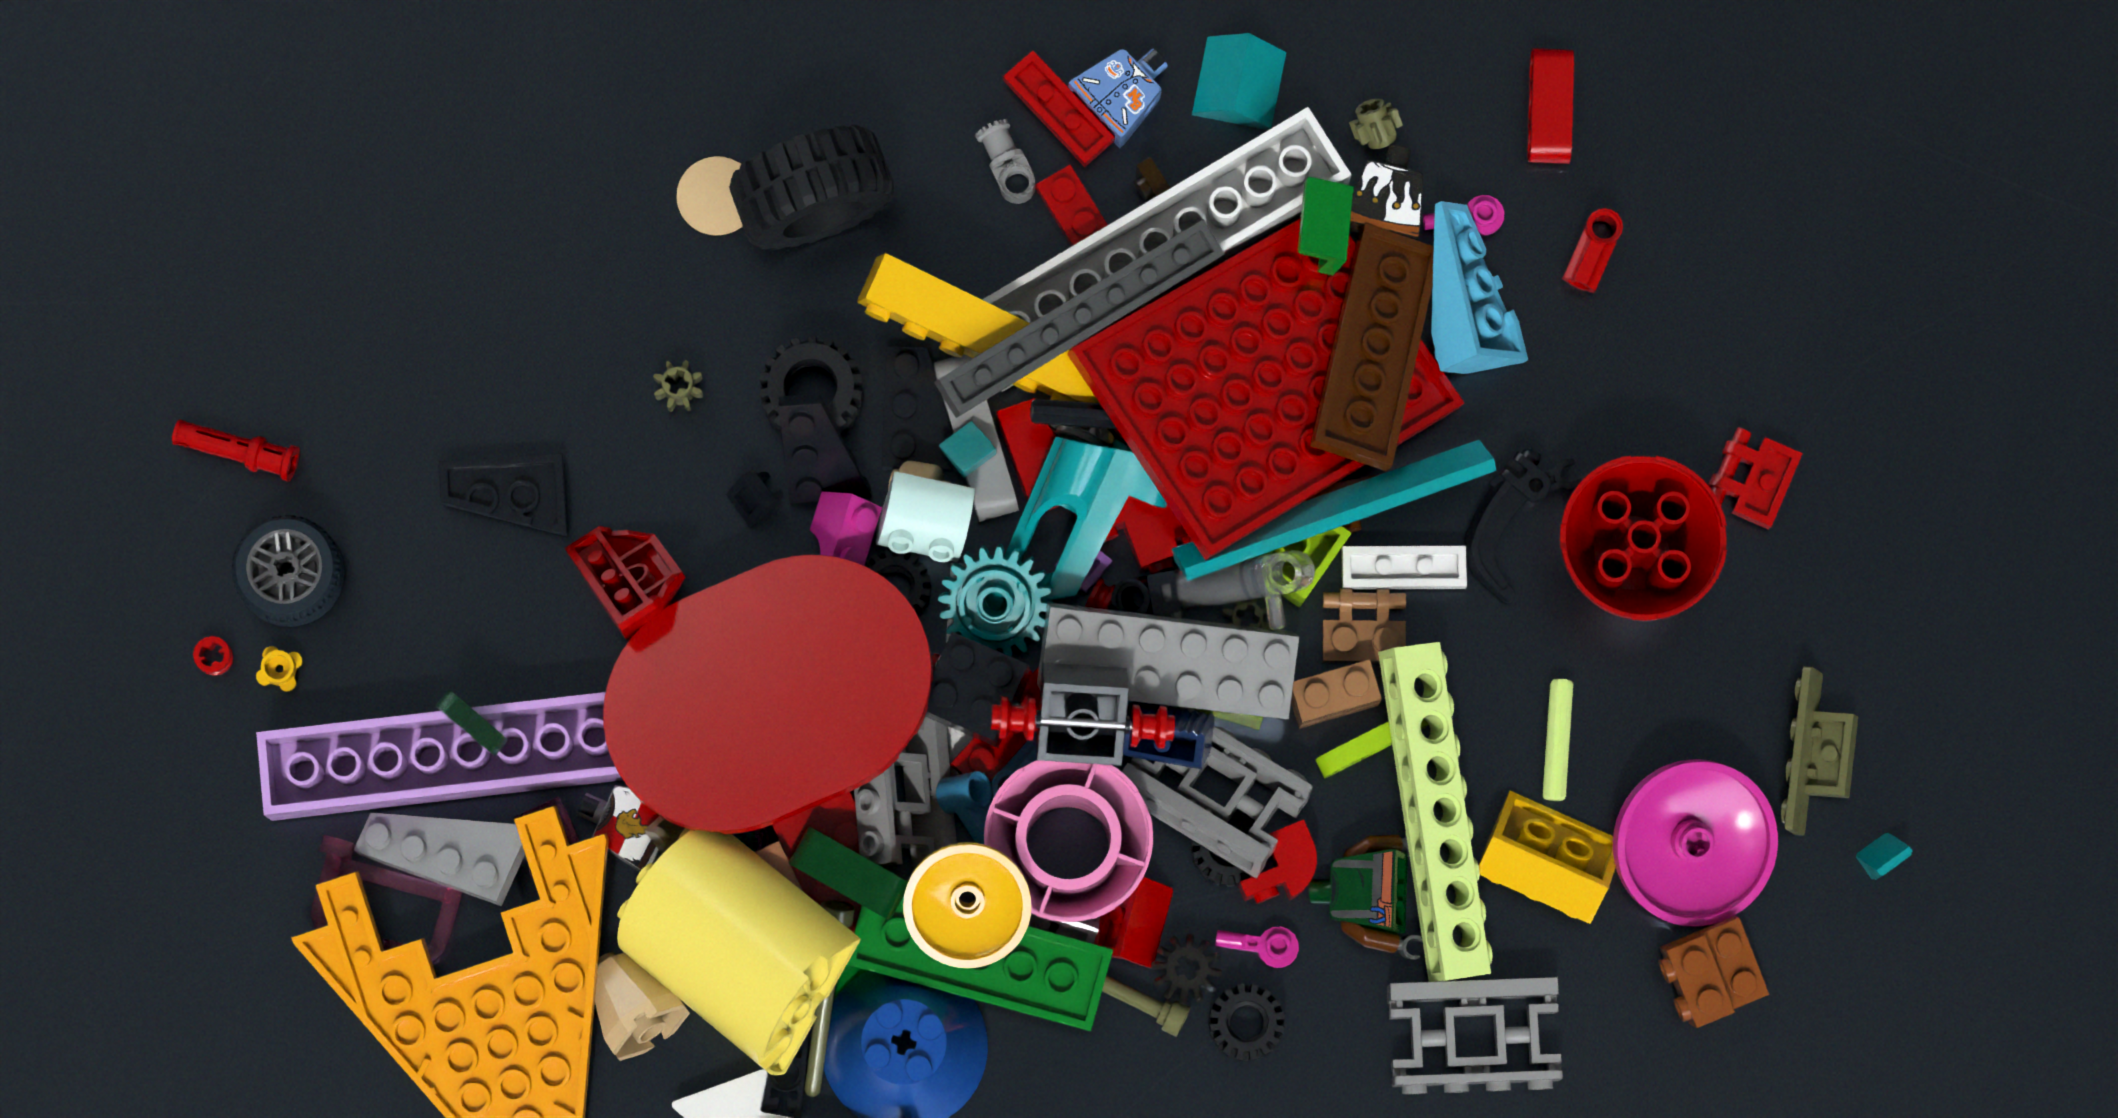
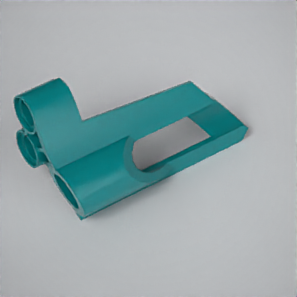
M1055 437L1005 556L1009 557L1016 547L1020 548L1018 561L1022 562L1041 516L1052 507L1059 505L1074 512L1077 515V520L1055 571L1045 574L1043 579L1038 582L1039 585H1052L1051 593L1042 597L1044 600L1052 601L1076 596L1128 496L1161 508H1166L1167 503L1124 439L1115 438L1112 447L1085 441ZM993 592L987 595L986 602L991 610L1001 611L1007 607L1006 598L1002 594Z

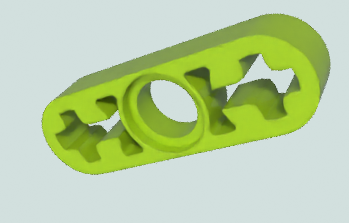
M1424 719L1420 725L1421 730L1429 726L1428 722ZM1389 721L1315 759L1323 777H1330L1391 746L1392 739Z

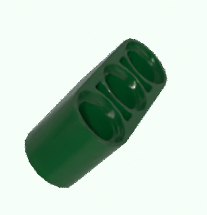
M808 826L788 862L795 868L888 920H891L900 904L908 883L907 880Z

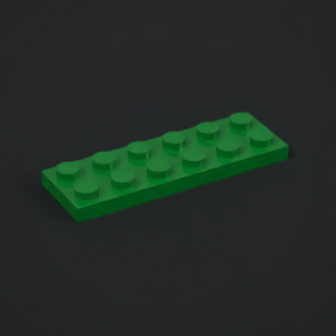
M904 896L891 920L880 916L864 906L861 907L854 932L861 940L847 965L1091 1031L1113 953L1112 948L1028 926L1019 944L1002 959L982 967L958 968L933 959L915 943L908 931L904 918Z

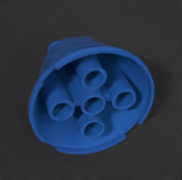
M867 971L851 981L833 1002L825 1055V1076L837 1098L859 1118H949L966 1104L982 1079L988 1054V1037L983 1016L974 999ZM902 1034L910 1035L911 1041L916 1042L915 1049H907L905 1055L898 1054L897 1045L892 1043L896 1037H901Z

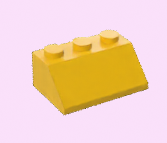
M1509 791L1478 864L1480 875L1493 883L1502 884L1522 893L1531 900L1540 901L1558 909L1569 917L1578 918L1591 924L1609 889L1616 867L1613 856V836L1513 791Z

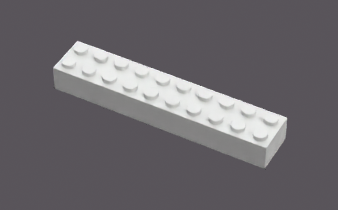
M1307 107L982 300L1032 323L1204 219L1225 254L1099 331L1101 332L1300 216L1304 182L1308 177L1349 185L1351 173L1315 116ZM1012 384V385L1008 386L1007 388L1003 389L1002 392L1005 391V390H1007V389H1009L1010 387H1012V386H1014V385Z

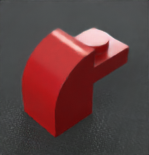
M1304 819L1269 833V835L1278 840L1276 848L1270 856L1275 867L1260 873L1257 879L1250 877L1239 883L1238 887L1244 901L1252 898L1255 899L1256 904L1267 901L1279 895L1277 888L1283 886L1290 901L1306 889L1316 870L1317 852Z

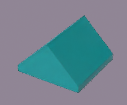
M1250 33L1207 37L1192 115L1270 130L1272 128L1287 52Z

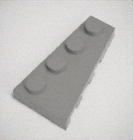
M370 813L353 849L358 855L499 906H502L525 856L516 824Z

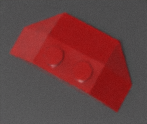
M598 526L564 548L626 640L631 638L645 623L658 616L663 609L669 606L686 578L656 535L652 533L631 530L612 531L610 527Z

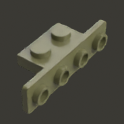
M1809 666L1803 667L1802 677H1798L1795 685V697L1799 705L1797 718H1793L1790 728L1791 740L1794 742L1793 757L1788 759L1786 765V780L1790 784L1788 799H1784L1781 807V819L1785 824V829L1795 835L1802 836L1805 835L1809 796L1850 797L1858 716L1855 714L1819 712L1823 674Z

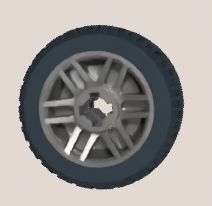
M278 515L254 525L239 541L233 554L231 568L234 588L245 606L263 621L282 627L305 625L322 617L338 599L344 584L345 574L342 554L331 536L314 521L297 515ZM291 567L295 569L293 574L288 573L283 575L282 573L283 569H288Z

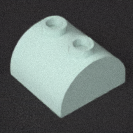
M894 471L877 524L876 545L889 547L890 550L899 554L912 552L930 556L931 559L937 562H947L949 560L958 562L969 528L975 488Z

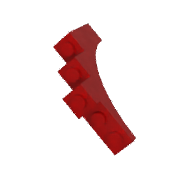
M1036 398L997 411V421L1027 502L1053 441L1057 437L1049 424H1035L1031 421L1030 408L1032 401ZM1128 496L1105 540L1107 542L1118 537V530L1124 529L1140 574L1150 571V574L1174 569L1173 563L1175 561L1172 548L1178 547L1177 544L1182 542L1183 544L1192 542L1168 504L1166 508H1161L1132 496ZM1059 505L1054 506L1049 510L1059 507Z

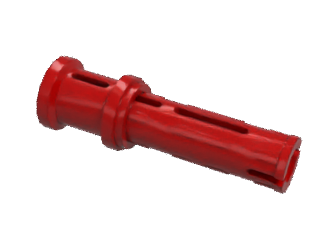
M182 419L176 422L172 433L173 445L192 448L211 455L244 463L245 468H248L249 471L257 472L260 469L281 475L282 480L288 482L293 478L299 462L300 449L298 446L291 445L287 448L267 442L266 437L262 436L248 439L196 425Z

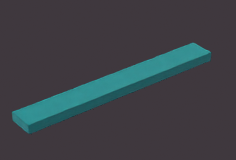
M1476 440L1304 501L1206 561L1193 541L1172 548L1174 561L1187 581L1492 473L1496 471L1495 460L1481 441Z

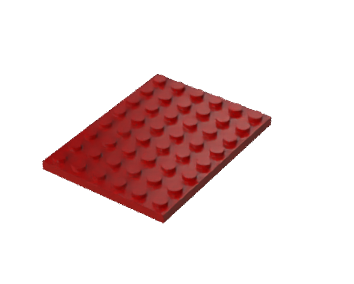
M1300 218L1074 346L1067 353L1205 561L1366 465L1310 446L1356 248V243L1350 234L1347 261L1333 276L1318 273L1319 258L1303 255L1298 252ZM1420 340L1397 446L1458 410L1464 404V401L1445 373L1440 371L1438 363L1422 340Z

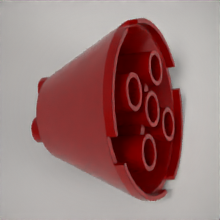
M1630 455L1611 460L1599 466L1579 483L1570 496L1562 515L1560 548L1565 567L1571 579L1592 603L1622 618L1642 621L1658 620L1687 610L1702 599L1712 588L1719 577L1726 559L1727 524L1716 495L1694 471L1665 457H1631Z

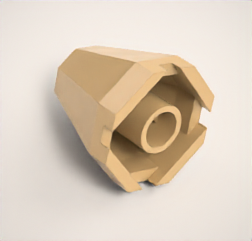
M609 952L599 957L595 1005L604 1040L613 1054L620 1061L635 1057L654 1048L655 1045L649 1040L662 1033L664 1040L673 1035L690 1014L683 1002L624 952L616 955L614 952Z

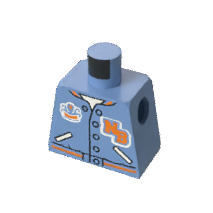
M1121 49L1073 78L1069 82L1068 88L1115 136L1114 143L1121 148L1159 102L1162 89L1154 79L1168 65L1155 49H1151L1137 62L1126 50Z

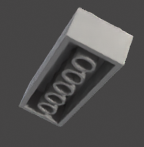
M1047 602L1037 686L1040 689L1042 663L1127 668L1128 701L1289 719L1299 636L1292 631Z

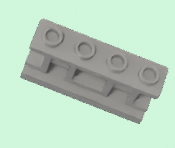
M1171 706L1174 710L1178 708V706ZM1179 707L1181 711L1188 709L1190 713L1194 711L1193 708ZM1215 726L1213 729L1211 751L1204 766H1202V770L1157 761L1152 764L1146 759L1135 757L1122 770L1139 790L1151 815L1256 879L1264 869L1267 859L1274 852L1278 842L1276 838L1264 832L1263 829L1278 808L1297 818L1301 808H1304L1308 802L1313 788L1299 772L1292 769H1284L1274 763L1264 751L1258 748L1251 749L1236 740L1234 734L1226 728ZM1207 765L1240 784L1225 807L1192 788ZM1166 766L1185 777L1178 786L1177 791L1172 790L1157 780ZM1255 781L1275 792L1266 806L1247 795ZM1237 809L1256 820L1248 835L1228 824Z
M925 717L917 734L913 736L906 746V751L904 749L899 754L897 761L870 782L854 789L860 855L886 868L903 864L901 848L910 849L912 870H915L918 864L932 852L957 843L954 814L945 813L940 808L936 797V788L942 778L951 777L946 725ZM894 766H903L906 802H897Z
M1558 977L1390 983L1387 986L1389 1020L1410 1019L1412 1059L1391 1061L1392 1087H1402V1094L1405 1095L1426 1094L1427 1086L1444 1085V1093L1469 1092V1084H1486V1091L1511 1090V1083L1527 1082L1528 1090L1553 1089V1081L1563 1079V1071L1560 1064L1561 1054H1540L1538 1014H1556L1559 1012L1557 995L1559 994ZM1543 998V1004H1528L1526 1006L1527 1026L1505 1027L1504 1005L1487 1006L1486 1000ZM1459 1001L1460 1007H1445L1443 1009L1444 1029L1421 1030L1420 1008L1403 1009V1003ZM1493 1016L1495 1056L1456 1058L1454 1017ZM1528 1043L1529 1065L1546 1064L1547 1071L1490 1073V1066H1505L1507 1064L1506 1044ZM1445 1046L1446 1068L1463 1067V1074L1406 1076V1069L1423 1068L1422 1047Z

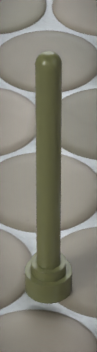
M834 900L821 903V907L847 928L852 926L855 909L853 905ZM835 986L829 997L825 998L818 1005L814 1014L817 1018L812 1029L804 1087L805 1093L810 1097H815L821 1092Z
M1106 975L1102 992L1157 1018L1156 1023L1163 1026V1031L1175 1037L1178 1036L1190 1012V1006L1178 1000H1175L1174 1003L1166 1000L1163 1003Z

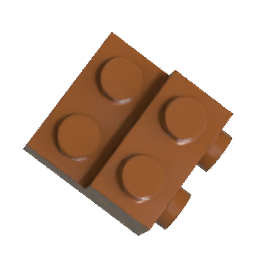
M1731 917L1659 947L1663 955V959L1658 961L1661 972L1667 983L1673 982L1678 997L1673 999L1677 1013L1683 1022L1688 1021L1695 1028L1735 1013L1734 1009L1769 995L1740 917Z

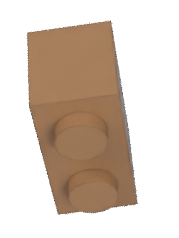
M1369 659L1294 681L1291 704L1300 729L1376 707L1381 702L1382 697Z

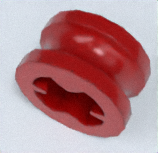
M1100 577L1085 607L1108 610L1112 603V592L1116 585L1107 586L1104 583L1105 579Z
M209 636L203 638L197 643L193 652L195 664L208 675H222L229 670L233 663V651L229 644L220 637ZM216 645L221 646L222 649L218 652L224 655L221 662L214 661L211 666H206L205 663L208 660L203 656L205 650L213 651Z

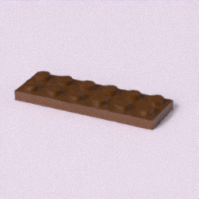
M1367 223L1360 228L1310 446L1384 471H1388L1392 467L1433 286L1434 246Z

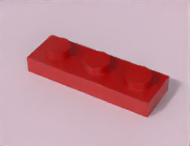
M1033 50L1003 76V81L1084 167L1115 141V136Z

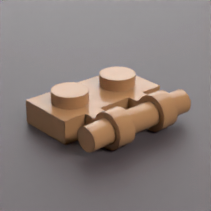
M1339 588V592H1323V608H1339V620H1323L1322 663L1355 664L1370 659L1371 664H1380L1378 652L1406 646V621H1389V609L1406 608V593H1390L1389 589H1376V593H1356L1352 591V588ZM1352 609H1375V621L1352 620Z

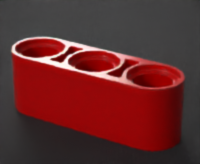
M1532 48L1529 71L1528 162L1570 164L1573 125V50Z

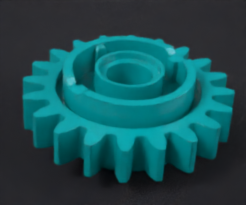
M1003 544L997 546L995 555L992 556L989 554L987 547L981 545L979 559H976L969 551L965 552L964 562L966 567L956 562L951 565L950 568L957 578L944 577L942 584L950 589L951 592H943L938 597V601L950 605V607L941 611L940 618H952L954 620L948 626L947 634L960 631L962 633L961 636L997 651L998 648H1002L1003 653L1010 657L1012 656L1014 644L1021 651L1026 652L1028 650V642L1025 637L1035 641L1040 640L1041 633L1035 626L1044 627L1045 615L1041 614V612H1046L1047 602L1053 603L1042 599L1043 596L1051 593L1052 585H1039L1038 583L1043 579L1046 571L1042 569L1031 572L1030 569L1035 558L1031 556L1023 563L1019 562L1020 548L1017 547L1009 557L1004 555ZM993 592L1000 593L1006 598L1007 607L1001 611L991 610L986 605L985 596Z

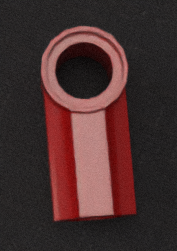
M1603 208L1596 210L1590 215L1583 227L1582 234L1562 280L1582 291L1595 293L1617 240L1622 234L1623 222L1618 213L1612 209ZM1599 221L1606 222L1612 228V237L1607 239L1599 238L1593 232L1592 225Z

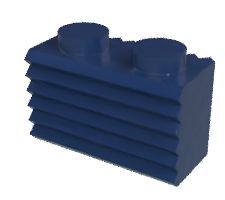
M1136 701L1133 703L1140 706L1143 714H1156L1159 709L1156 704H1141ZM1169 706L1167 708V715L1175 716V731L1173 741H1166L1164 749H1157L1154 740L1141 739L1137 747H1130L1129 734H1124V756L1202 770V766H1204L1211 751L1215 717L1212 713L1206 716L1204 712L1198 714L1194 710L1190 713L1188 709L1181 711L1178 707L1174 710ZM1131 708L1126 716L1131 717Z

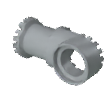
M996 120L993 122L994 126L991 123L988 124L989 128L983 126L975 134L978 142H983L991 159L989 166L998 182L1004 199L1014 204L1025 203L1035 193L1034 173L1023 151L1015 146L1008 131L1010 128L1008 120ZM1014 174L1024 175L1029 180V186L1022 193L1010 192L1006 188V181L1010 176Z

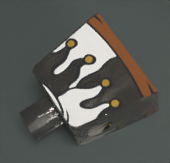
M1388 145L1384 163L1367 161L1353 193L1349 231L1359 233L1360 228L1367 223L1418 241L1421 226L1423 174L1407 169L1411 155L1409 148L1400 145Z

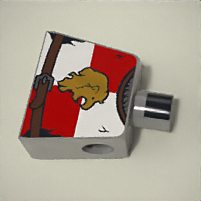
M615 785L608 802L589 793L585 794L579 806L577 816L597 824L592 838L607 833L609 839L608 852L639 872L647 864H654L662 853L644 830L660 816L659 814L640 802L627 787Z

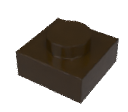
M1151 157L1136 166L1135 176L1137 179L1134 180V185L1144 201L1147 202L1170 189L1169 184Z

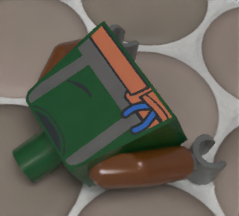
M1398 834L1366 836L1346 849L1343 858L1332 860L1330 879H1311L1309 884L1311 903L1330 904V919L1339 921L1341 929L1346 935L1366 948L1395 953L1398 950L1401 957L1405 959H1418L1421 957L1409 954L1406 945L1411 939L1423 942L1422 938L1418 935H1405L1399 938L1398 934L1405 933L1407 867L1408 858H1410L1406 836L1404 838H1401Z

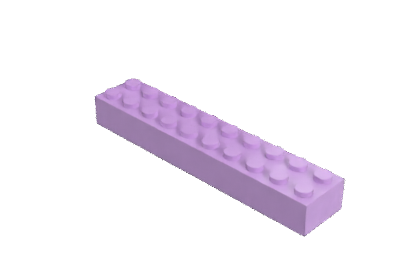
M606 692L256 732L264 816L271 821L621 781L623 779L611 759L604 733L603 708Z

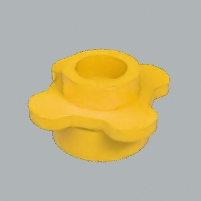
M275 646L265 648L262 653L261 670L256 673L258 683L262 686L269 684L280 686L285 692L293 690L297 684L295 680L297 668L303 664L301 655L295 651L288 654L278 650ZM278 665L283 666V671L280 673L276 672Z

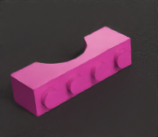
M822 491L810 527V531L818 539L820 555L838 557L865 566L882 507L851 493Z

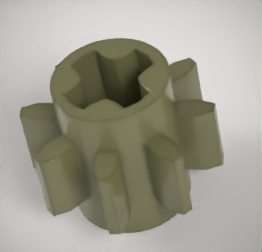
M1378 98L1361 103L1355 110L1357 119L1349 122L1355 140L1359 139L1361 145L1368 144V147L1371 149H1381L1392 144L1397 138L1395 129L1403 126L1398 109L1393 108L1391 102L1385 104L1384 100Z
M687 360L682 363L681 367H673L672 363L667 361V371L664 375L654 374L653 376L654 380L663 387L654 393L656 400H661L666 397L668 399L667 408L670 412L674 410L676 405H684L685 409L690 411V401L693 397L703 398L702 391L694 386V384L699 383L703 379L701 372L691 375L689 373L690 365ZM680 379H684L687 389L680 388L677 394L673 393L670 383L677 384Z
M1236 595L1234 598L1235 609L1223 608L1222 615L1231 619L1228 624L1240 625L1241 619L1238 617H1243L1245 612H1250L1253 614L1252 621L1257 623H1251L1250 627L1271 629L1272 627L1269 623L1263 622V617L1270 613L1271 608L1264 607L1261 609L1256 604L1257 595H1254L1250 602H1242V599Z

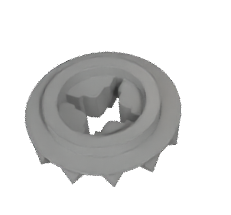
M1051 425L1056 429L1055 433L1062 438L1112 447L1115 438L1106 428Z

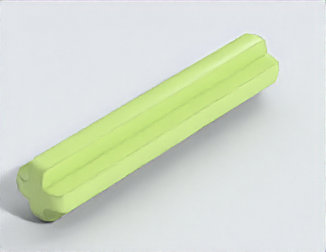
M1553 679L1550 683L1543 798L1549 801H1563L1566 797L1573 682L1568 679Z

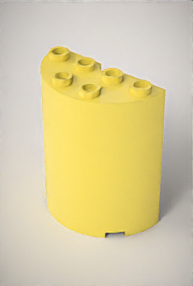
M685 828L678 840L654 864H647L639 872L636 878L638 886L631 897L622 904L617 914L621 919L617 934L619 948L771 1075L785 1074L817 1018L814 1015L816 1008L825 998L829 997L861 938L733 834H721V832H708L696 829L694 831Z

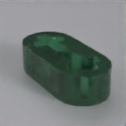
M450 690L435 705L494 757L509 741Z

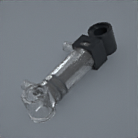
M1290 550L1257 556L1188 581L1180 569L1149 574L1147 576H1137L1124 579L1114 587L1112 604L1115 611L1149 615L1168 614V617L1185 619V610L1264 597L1270 629H1281L1286 626L1281 594L1306 589L1313 581L1315 567L1312 559L1306 553ZM1286 561L1291 563L1295 569V577L1291 583L1282 574V568ZM1136 587L1142 591L1144 596V602L1141 607H1137L1132 599V593Z

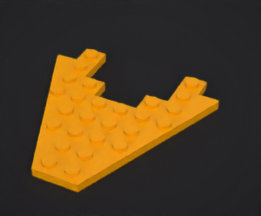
M557 806L514 819L540 900L501 912L513 953L438 978L424 938L384 951L359 871L315 885L328 926L291 937L293 944L445 1118H585L609 840L607 833L569 845Z

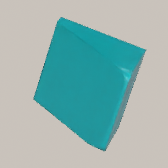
M972 421L939 445L940 449L963 478L997 454V449Z
M1885 833L1856 854V859L1870 878L1877 880L1910 857L1913 851L1907 844L1892 834Z

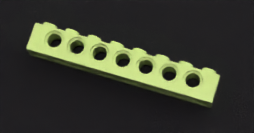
M1440 642L1395 647L1380 651L1378 655L1429 982H1438L1491 974L1490 964L1492 963L1493 955L1491 946L1486 940L1483 924L1486 920V909L1483 901L1479 898L1477 885L1480 870L1477 860L1473 857L1471 846L1473 825L1466 814L1464 801L1467 795V786L1464 777L1460 775L1458 762L1460 742L1454 733L1451 717L1454 713V702L1451 694L1447 691L1445 678L1448 670L1447 658L1444 652L1441 651ZM1416 678H1418L1424 686V693L1422 697H1420L1414 689V682ZM1423 719L1430 726L1428 739L1421 732L1420 725ZM1429 760L1435 764L1437 769L1434 780L1430 778L1427 772ZM1435 802H1438L1443 809L1441 821L1437 820L1434 816L1433 807ZM1442 843L1449 849V859L1447 862H1444L1440 856ZM1449 884L1456 893L1453 904L1448 901L1446 896ZM1455 926L1462 933V941L1459 946L1453 940L1452 934Z

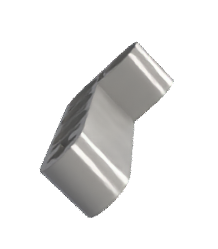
M963 354L962 358L951 357L934 362L937 380L973 358ZM943 398L953 434L972 421L997 449L995 456L965 477L968 487L975 488L973 505L979 522L1019 511L1014 488L987 400L956 418Z

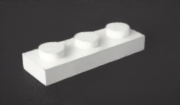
M1342 546L1341 549L1342 588L1371 590L1466 589L1467 587L1466 546Z

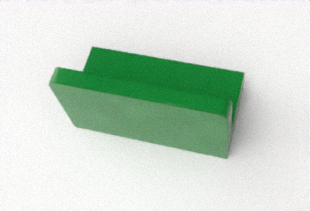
M1308 177L1304 182L1298 252L1303 255L1319 258L1318 273L1333 276L1347 261L1354 186Z

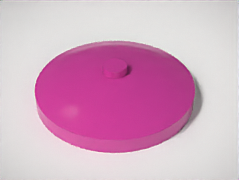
M1703 759L1677 761L1665 765L1646 776L1631 791L1623 803L1616 819L1613 833L1614 863L1626 891L1641 907L1654 916L1682 926L1695 927L1716 924L1744 910L1756 899L1768 882L1775 865L1778 850V830L1775 816L1770 803L1760 788L1741 772L1725 764Z

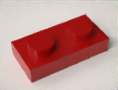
M1071 165L1066 166L1035 185V189L1071 247L1108 225Z

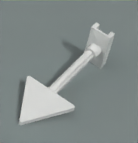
M764 1069L672 1102V1107L684 1118H791L762 1112L768 1072Z

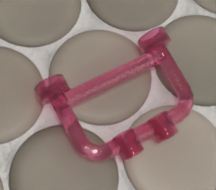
M323 835L319 851L327 854L318 884L338 877V874L348 875L359 871L361 880L442 901L432 940L427 945L431 960L434 961L444 952L449 942L463 892L429 880L351 860L355 843ZM317 889L311 910V919L315 929L328 926ZM380 937L384 951L404 945V943Z

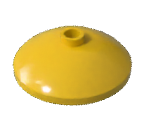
M979 843L951 844L929 854L912 872L904 893V918L908 931L915 943L933 959L958 968L982 967L1005 957L1023 938L1031 916L1030 889L1020 868L1001 851ZM969 891L976 898L971 903H965L960 899V895L963 892Z

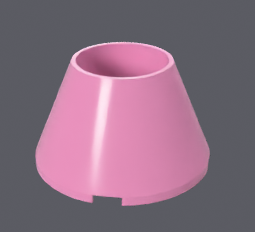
M1036 760L1015 771L997 791L986 816L984 845L1001 851L1020 868L1030 889L1031 914L1057 922H1080L1097 918L1114 910L1135 891L1146 873L1152 855L1153 827L1150 813L1139 790L1123 772L1113 765ZM1072 807L1091 814L1102 825L1107 835L1109 851L1106 858L1096 870L1086 876L1076 879H1061L1051 876L1037 866L1028 851L1027 837L1033 824L1042 815L1057 808Z

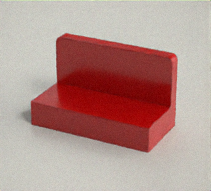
M1143 877L1131 896L1114 910L1100 916L1099 930L1094 944L1112 948V958L1124 959L1143 967L1152 968L1161 940L1173 889Z

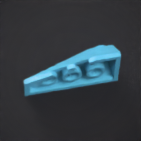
M1444 201L1435 204L1431 334L1435 347L1434 354L1440 371L1469 374L1528 361L1519 320L1514 309L1507 312L1498 292V289L1503 288L1502 282L1498 275L1493 277L1483 259L1487 249L1468 206Z

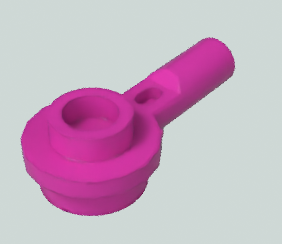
M1480 195L1468 202V209L1480 235H1490L1500 229L1504 221L1505 212L1502 204L1496 198L1490 195ZM1435 213L1423 214L1424 230L1434 229Z
M1281 926L1269 928L1261 936L1217 930L1215 946L1256 952L1267 966L1273 968H1284L1290 965L1296 959L1299 951V943L1295 934Z

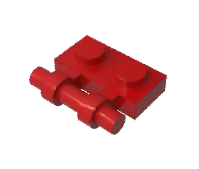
M1736 428L1732 440H1728L1722 450V454L1725 456L1717 474H1712L1708 486L1716 495L1720 505H1722L1726 495L1737 498L1731 514L1769 530L1773 525L1803 453L1764 437L1758 451L1747 447L1752 434L1743 428ZM1740 462L1751 465L1744 484L1733 480Z

